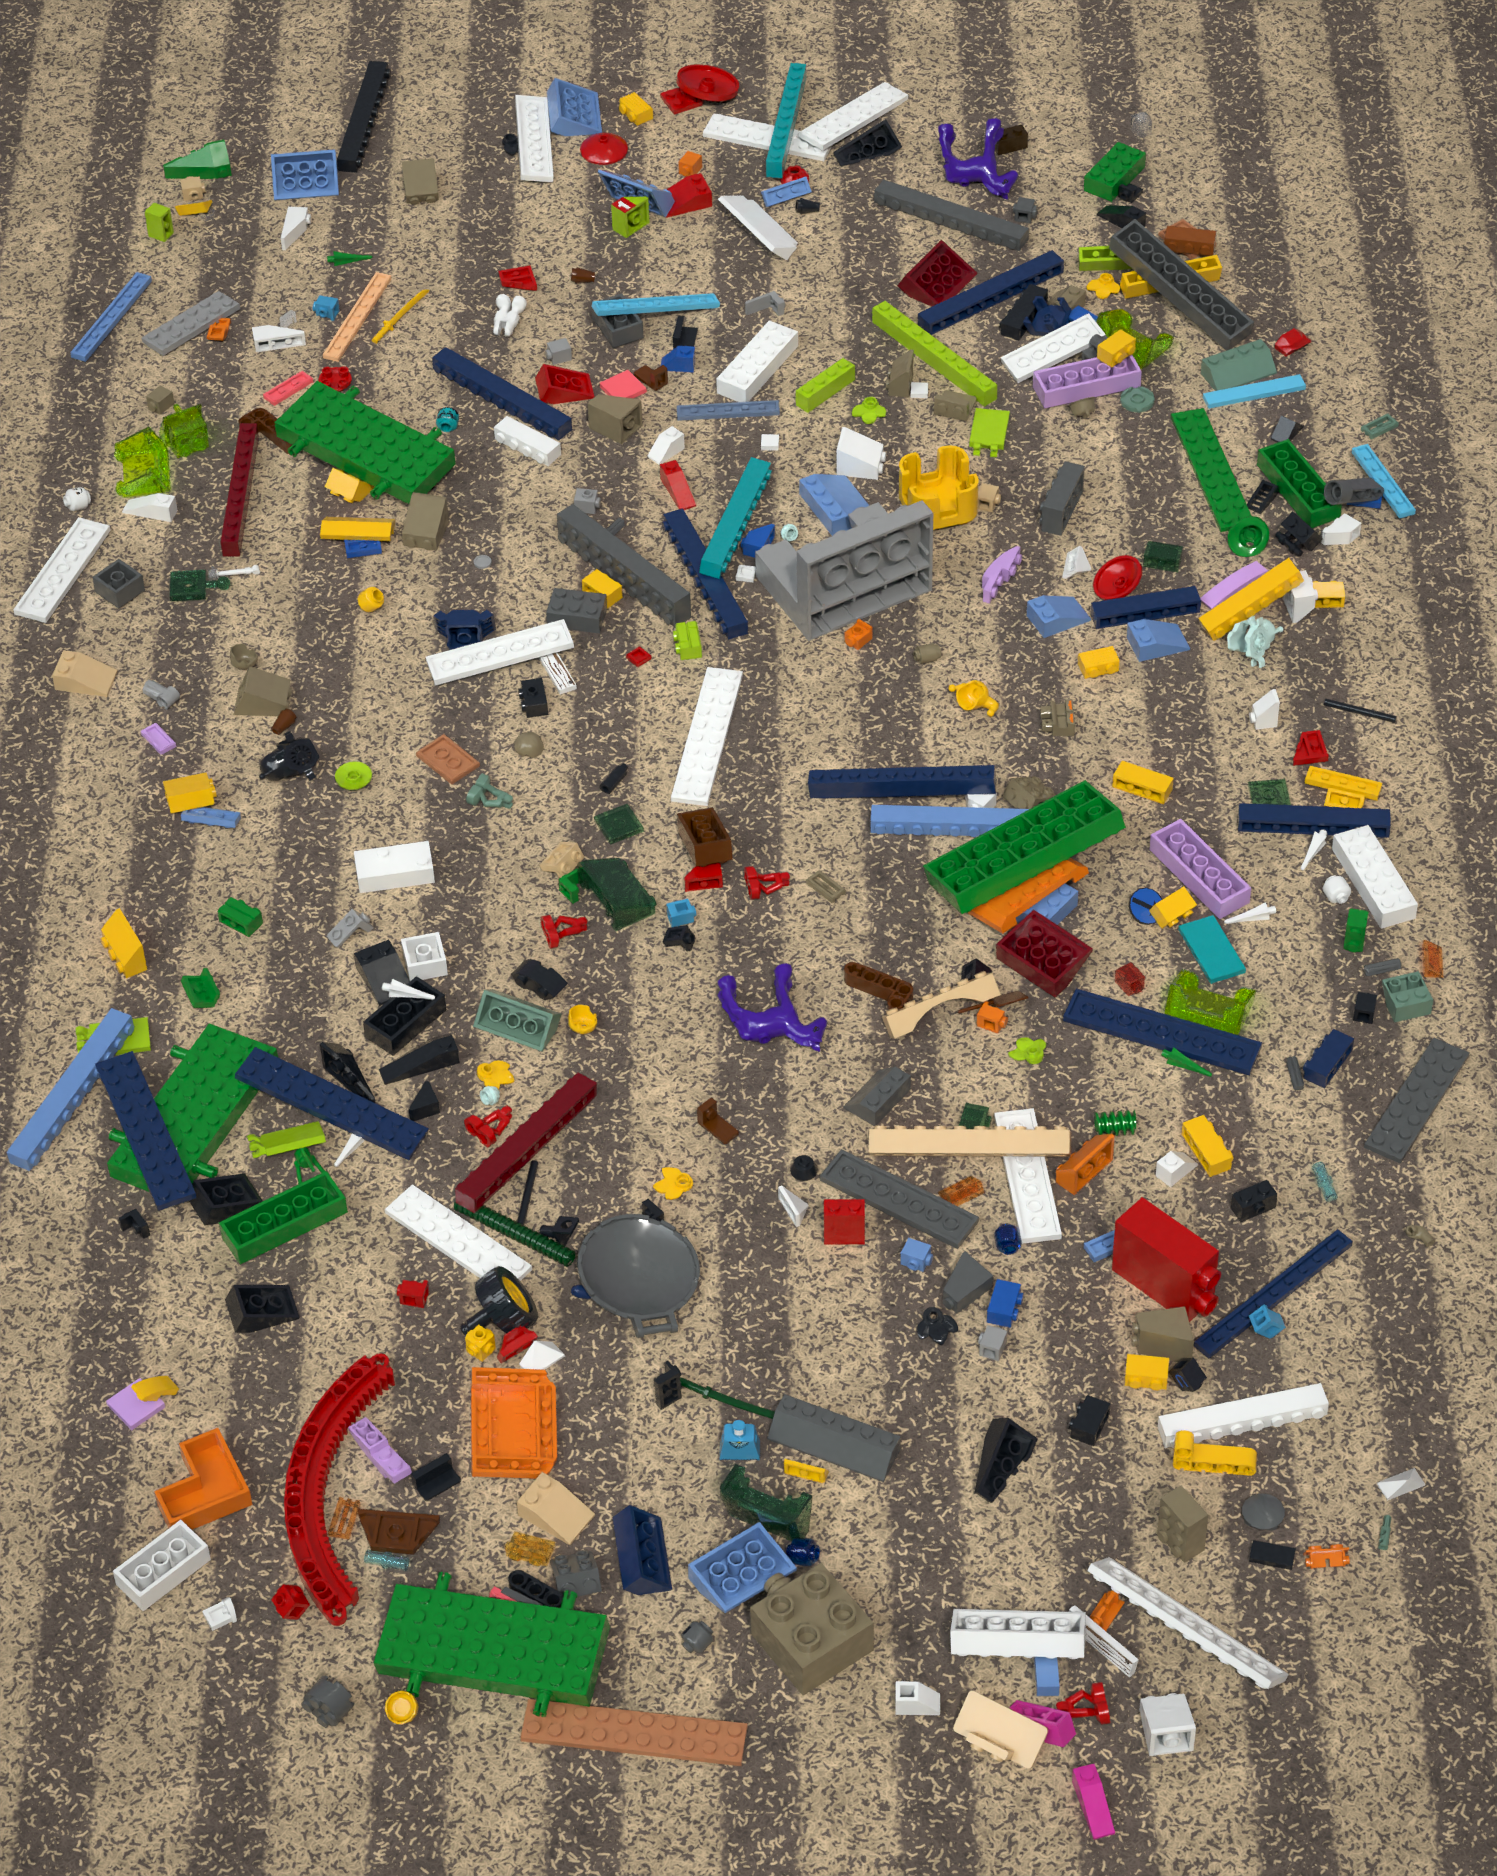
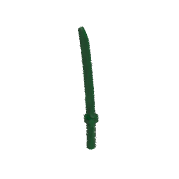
M680 1377L682 1387L703 1395L705 1399L710 1397L771 1419L774 1417L775 1411L732 1398L712 1390L709 1386L703 1387Z

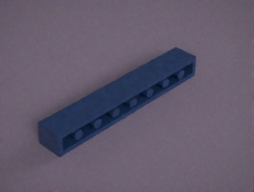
M1239 803L1238 832L1314 835V832L1319 834L1320 830H1325L1327 835L1334 836L1335 834L1369 825L1376 837L1389 838L1390 809Z

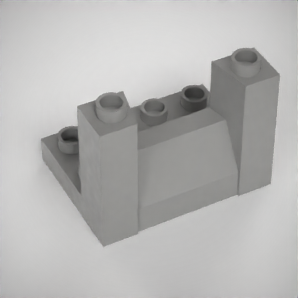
M923 500L909 506H900L889 514L879 502L867 507H859L848 514L852 529L838 531L832 537L815 544L808 543L800 550H797V552L787 539L775 544L764 545L760 550L755 551L756 577L808 641L851 624L858 619H863L932 591L933 512Z

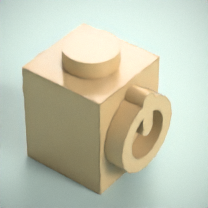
M200 177L180 179L184 201L203 199L205 186L204 183H201Z
M982 483L980 489L978 488V509L993 512L996 504L999 505L1001 500L999 487Z

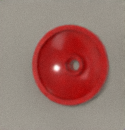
M609 132L593 134L586 138L580 146L581 156L586 161L598 165L616 163L622 160L628 152L627 142L619 135Z
M1129 555L1118 556L1106 562L1099 569L1093 581V589L1096 595L1102 600L1128 596L1135 590L1141 580L1143 570L1140 562L1135 557Z

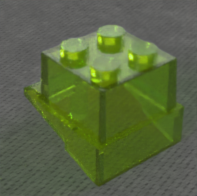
M175 404L173 409L176 413L162 418L159 438L166 448L169 447L177 459L187 457L194 452L203 451L209 447L207 424L202 417L201 404L184 410L181 409L179 404Z

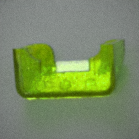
M1123 309L1100 312L1096 321L1108 338L1120 329L1136 338V349L1132 355L1140 369L1147 367L1168 350L1174 340V337L1167 333H1161L1156 339H1152L1131 329L1132 316Z
M149 426L114 444V456L123 464L124 482L118 481L115 487L119 496L126 498L157 493L164 494L170 491L168 449Z
M1182 969L1170 984L1165 1014L1239 1035L1255 1000L1257 990L1243 987L1236 992L1235 998H1230L1199 989L1198 976L1192 971Z

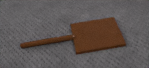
M1014 991L989 999L988 1002L989 1005L993 1004L996 1007L1028 999V996L1020 991ZM983 1003L960 1009L958 1013L981 1008Z

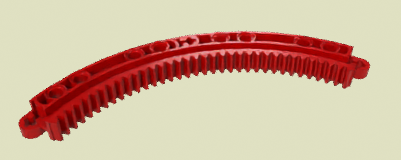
M382 1353L375 1354L369 1359L364 1355L350 1366L318 1401L301 1429L293 1448L286 1474L284 1510L292 1558L300 1579L312 1601L329 1623L335 1626H340L346 1622V1607L350 1604L353 1606L357 1604L359 1593L358 1588L353 1586L352 1581H349L348 1575H345L344 1569H341V1565L334 1555L327 1536L324 1519L325 1488L327 1487L326 1481H328L327 1474H330L331 1461H334V1454H337V1448H340V1441H344L343 1435L348 1434L347 1429L352 1425L351 1422L356 1423V1417L361 1416V1411H366L365 1405L371 1406V1400H377L376 1394L382 1396V1389L389 1390L388 1384L395 1386L393 1369L390 1367L389 1358ZM335 1609L337 1614L341 1613V1617L334 1616L332 1610Z

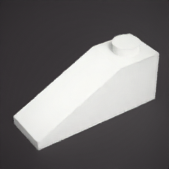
M288 207L281 235L282 250H286L307 230L308 224H311V214H308V207Z
M271 325L252 327L256 352L306 345L304 331Z
M157 493L128 500L122 513L172 522L178 510L175 496Z

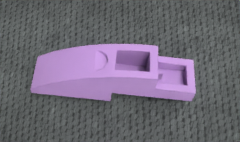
M1019 546L1000 555L982 576L983 602L990 604L992 598L997 596L998 586H1002L1003 581L1008 582L1011 576L1014 577L1016 565H1020L1022 561Z
M366 1417L348 1427L359 1447L384 1478L388 1477L395 1484L412 1473L410 1466L389 1446L387 1438Z

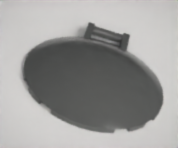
M624 1214L602 1221L593 1231L591 1230L584 1238L578 1253V1274L586 1292L597 1304L607 1311L631 1319L636 1338H643L644 1335L662 1332H678V1324L674 1312L681 1309L693 1296L698 1285L700 1266L693 1245L686 1236L683 1237L676 1231V1227L664 1220L660 1222L651 1219L648 1215ZM666 1318L667 1321L666 1324L643 1327L641 1322Z

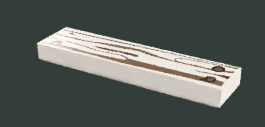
M557 652L538 657L559 694L577 689L576 683Z
M1075 1605L1069 1609V1612H1082ZM1086 1615L1085 1640L1128 1677H1131L1135 1673L1138 1658Z

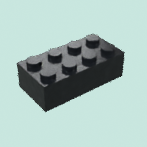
M417 976L407 986L434 995V1000L391 997L363 1022L365 1037L392 1056L447 1010L445 994Z

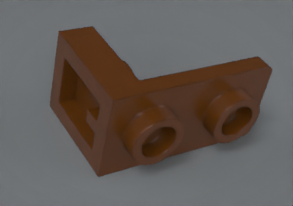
M644 365L634 371V376L654 391L668 384V371L664 365L655 370Z
M712 1097L697 1108L698 1124L723 1144L729 1143L739 1135V1131L717 1114V1101Z

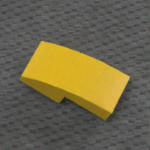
M168 1376L144 1379L133 1384L131 1387L137 1394V1398L144 1402L157 1401L161 1395H176L179 1390Z

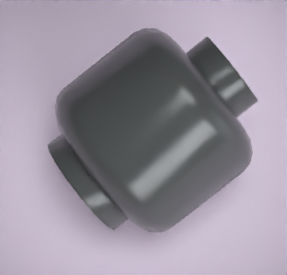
M693 1621L681 1633V1638L684 1641L681 1645L689 1653L695 1651L701 1654L713 1642L712 1634L714 1632L703 1621Z

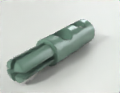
M1390 1515L1384 1516L1383 1526L1381 1527L1378 1548L1381 1550L1388 1549L1391 1532Z

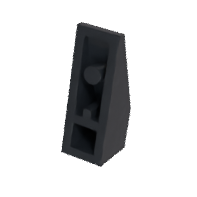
M1106 205L1096 213L1097 216L1120 228L1125 227L1134 219L1144 227L1146 224V212L1134 206Z

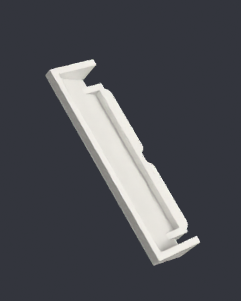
M720 196L718 200L764 245L783 259H789L796 250L798 242L754 200H747L744 196Z

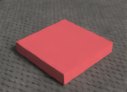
M629 370L600 382V388L609 396L635 398L647 392L646 387Z

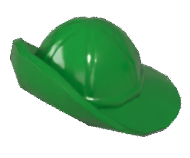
M1259 517L1243 518L1229 530L1228 545L1237 556L1252 557L1258 555L1268 544L1270 538L1269 527ZM1251 542L1254 545L1248 546L1246 543Z

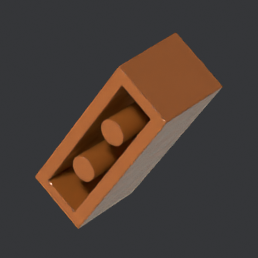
M1167 226L1164 244L1177 253L1213 256L1217 231Z

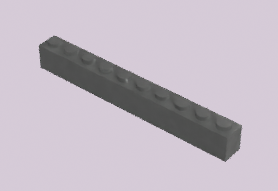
M884 179L874 190V202L879 205L905 212L909 215L994 242L1010 249L1020 251L1029 240L1028 227Z

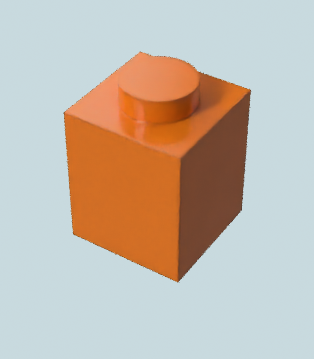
M687 151L678 162L679 174L683 176L697 174L702 168V155Z

